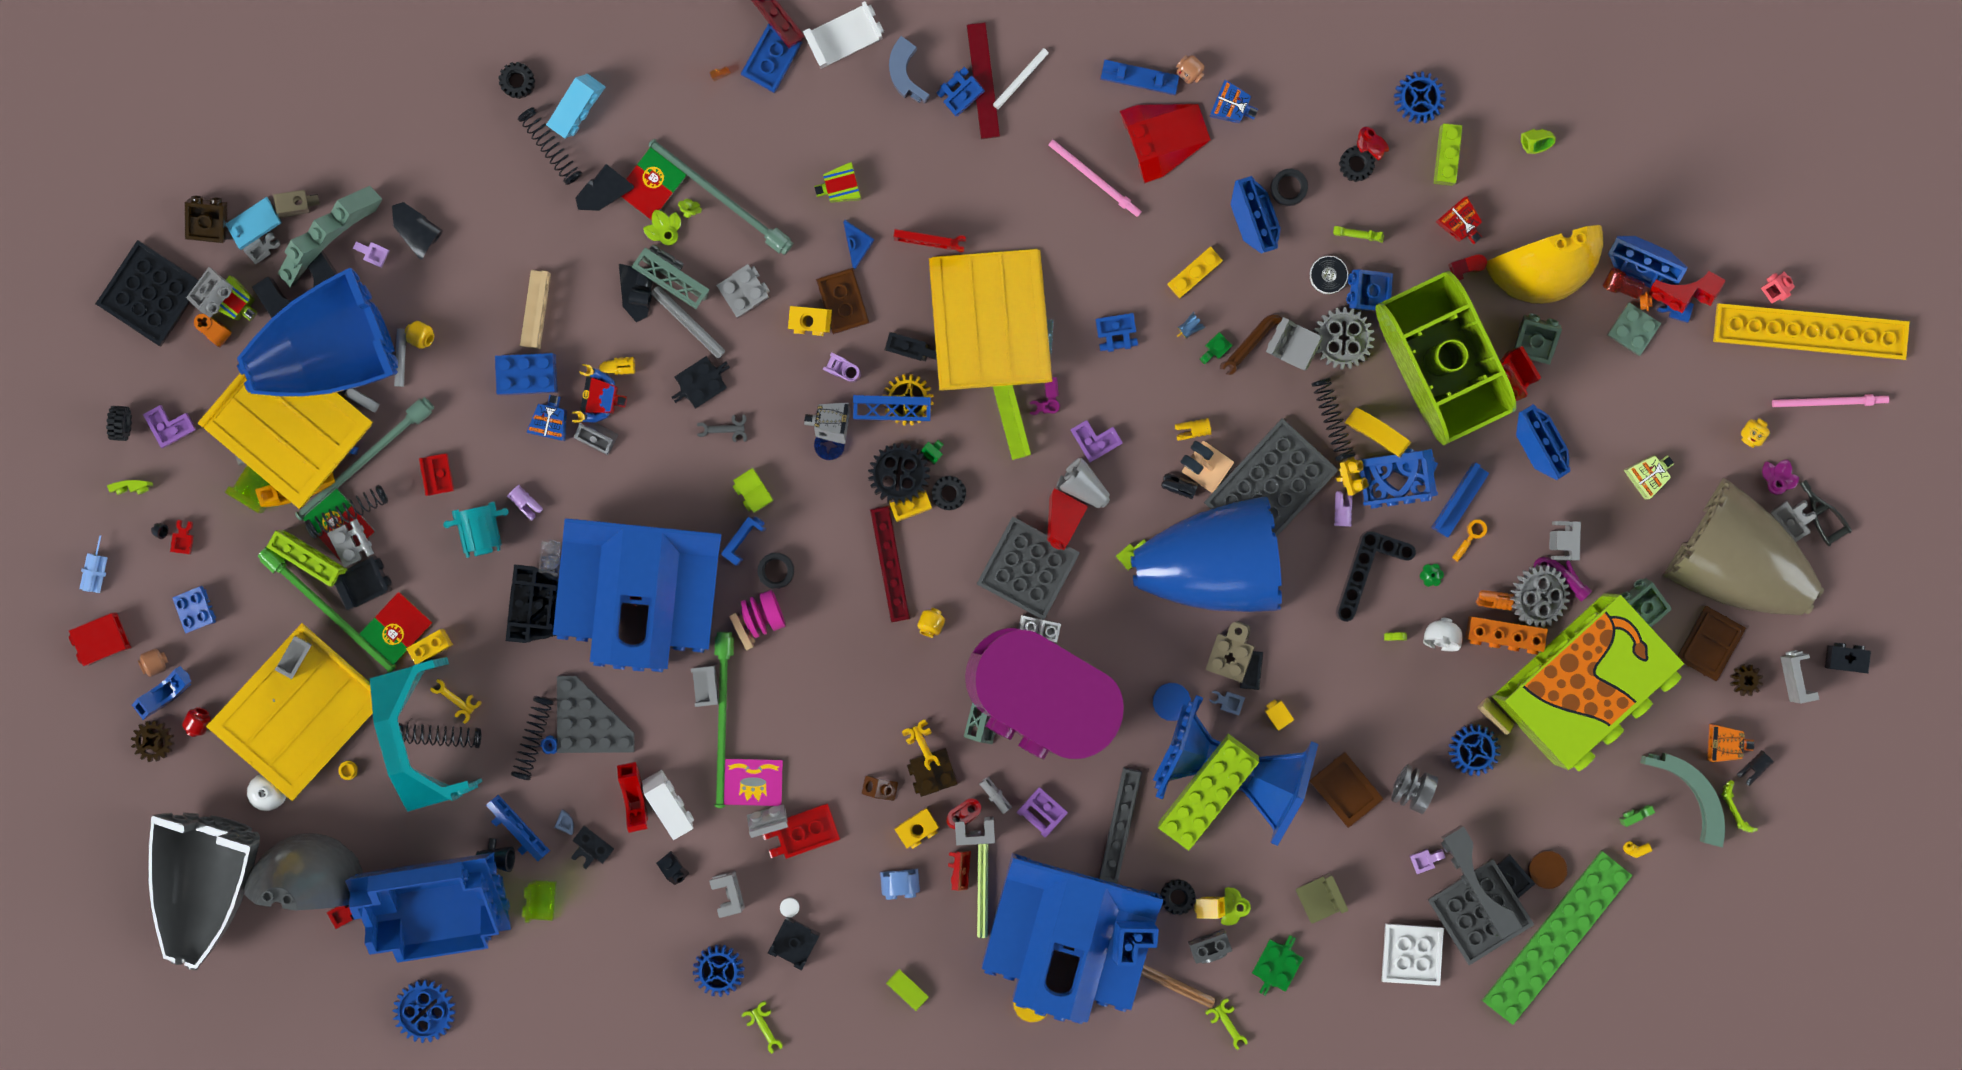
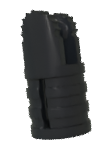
M1168 473L1164 475L1161 486L1165 490L1167 489L1175 494L1193 499L1198 483Z
M1761 750L1736 775L1741 778L1752 769L1755 773L1746 782L1750 786L1774 761Z

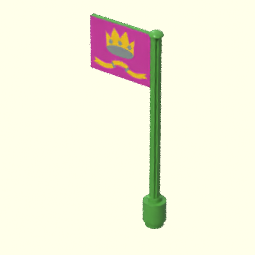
M717 632L714 655H717L718 659H720L717 791L716 804L714 805L717 808H724L726 805H782L783 760L725 758L728 659L734 655V637H732V632Z

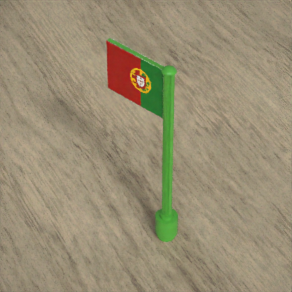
M267 547L258 555L260 562L273 574L278 572L285 576L387 670V673L394 671L395 663L407 651L406 648L413 645L433 623L406 597L398 592L359 634L286 567L285 562L287 560Z

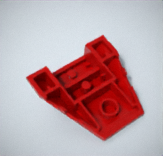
M1198 104L1135 105L1119 111L1135 150L1144 184L1164 177L1185 159L1211 141Z

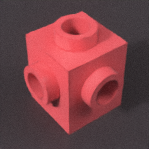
M1785 271L1779 275L1777 273L1772 274L1766 279L1768 282L1761 287L1771 303L1779 299L1781 301L1792 295L1790 291L1795 288L1793 280Z

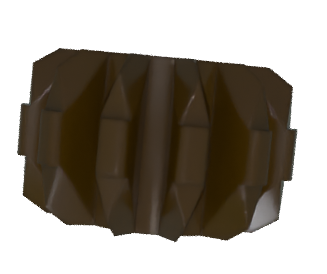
M1741 664L1740 669L1734 668L1736 675H1730V678L1735 679V681L1730 682L1731 686H1736L1734 692L1740 691L1741 696H1745L1746 693L1748 696H1753V691L1758 693L1760 690L1757 685L1763 686V683L1759 682L1763 675H1757L1760 669H1753L1751 664H1748L1747 667L1745 664ZM1744 677H1749L1748 684L1745 683L1746 680L1744 679Z

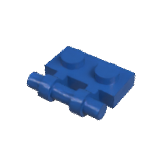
M965 66L960 71L957 70L953 74L954 76L947 83L944 82L936 92L940 98L945 94L949 96L943 102L956 117L985 92L973 76H970L967 80L964 78L969 73ZM959 82L961 86L953 92L952 88Z
M1134 313L1095 319L1098 338L1106 337V343L1099 344L1100 351L1108 350V352H1112L1114 349H1131L1132 346H1138L1137 338L1130 339L1129 333H1136ZM1123 335V340L1113 342L1112 336Z

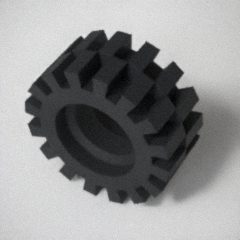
M511 62L510 65L506 64L503 70L501 69V75L498 77L500 80L499 85L507 95L520 99L532 92L531 89H534L535 78L533 72L525 64ZM515 73H520L524 77V82L520 87H513L510 84V77Z
M1357 146L1348 148L1341 156L1339 162L1340 172L1349 181H1363L1372 174L1375 168V158L1373 159V155L1369 151L1360 152ZM1357 156L1363 159L1364 168L1362 170L1355 171L1350 167V160L1353 157Z
M111 406L109 408L108 419L106 420L109 440L127 441L129 439L128 436H130L132 415H130L131 410L129 407Z
M944 476L938 479L932 489L933 501L943 510L959 508L966 499V488L963 482L953 476ZM946 486H953L957 491L955 499L951 501L945 500L941 494L942 489Z
M1170 880L1171 882H1167L1160 893L1163 898L1162 905L1168 912L1174 915L1188 913L1193 908V904H1195L1196 895L1192 886L1185 880ZM1182 890L1185 893L1183 903L1174 904L1171 901L1170 897L1173 891Z

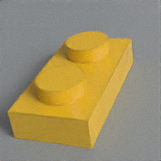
M926 490L925 493L918 492L919 499L913 496V503L906 499L905 505H903L901 500H899L898 505H895V502L890 503L896 522L932 509Z

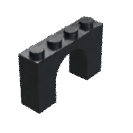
M323 250L308 266L314 279L313 288L338 274ZM266 277L252 286L271 318L292 302L282 294L271 277Z

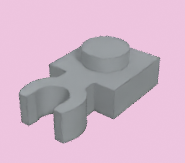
M270 232L263 241L258 238L243 248V250L254 264H257L271 254L269 249L279 247L280 242L278 239L271 242L275 237Z

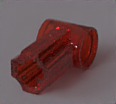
M1611 268L1602 286L1610 292H1621L1638 299L1643 292L1645 284L1627 276L1617 268Z

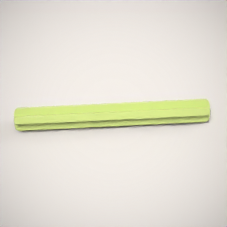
M978 844L977 937L987 938L988 844Z

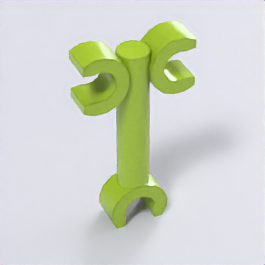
M1334 226L1333 234L1336 236L1369 239V241H1378L1380 243H1383L1384 240L1383 232H1374L1372 230L1368 232Z
M1224 998L1220 1005H1217L1215 1008H1208L1205 1013L1206 1015L1209 1013L1215 1014V1017L1210 1020L1211 1023H1216L1220 1017L1233 1038L1235 1049L1238 1050V1040H1243L1245 1044H1248V1041L1243 1035L1238 1033L1226 1013L1233 1012L1234 1007L1225 1008L1224 1005L1229 999Z
M762 1001L758 1008L752 1011H745L741 1016H751L752 1019L747 1022V1026H751L756 1020L769 1043L768 1051L772 1054L774 1053L773 1044H777L780 1049L783 1045L780 1040L774 1038L763 1018L768 1016L771 1010L763 1012L761 1007L766 1004V1001Z

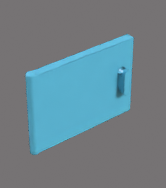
M265 197L226 223V226L238 248L242 250L282 222L268 197Z

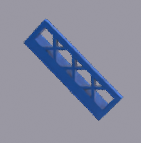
M853 395V419L930 421L931 397ZM858 404H866L871 411L866 415H857ZM869 404H876V406L872 408ZM879 405H886L890 411L885 416H879L875 409ZM899 405H905L909 410L904 417L898 416L894 412ZM907 405H913L914 407L910 409ZM918 406H927L926 417H918L913 411ZM872 412H874L877 416H869V415H870ZM910 413H912L915 417H907V416H908Z
M1478 463L1471 464L1431 526L1432 529L1446 538L1450 536L1489 475Z

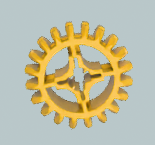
M902 374V381L896 376L895 380L897 383L894 385L892 381H889L892 388H884L886 392H889V395H882L904 397L908 395L910 390V397H914L912 391L913 385H915L922 391L924 397H934L933 394L927 395L931 387L924 389L927 382L923 381L920 384L921 377L919 376L916 378V381H913V374H910L909 380H906V375ZM907 384L906 392L903 395H893L898 387ZM903 405V415L899 414L896 410L894 412L898 416L904 417L909 410H906L905 405ZM922 406L916 415L918 417L921 415L926 417L924 411H927V406ZM885 409V413H888L890 409ZM907 421L902 422L903 426H906ZM910 421V425L913 426L914 422Z

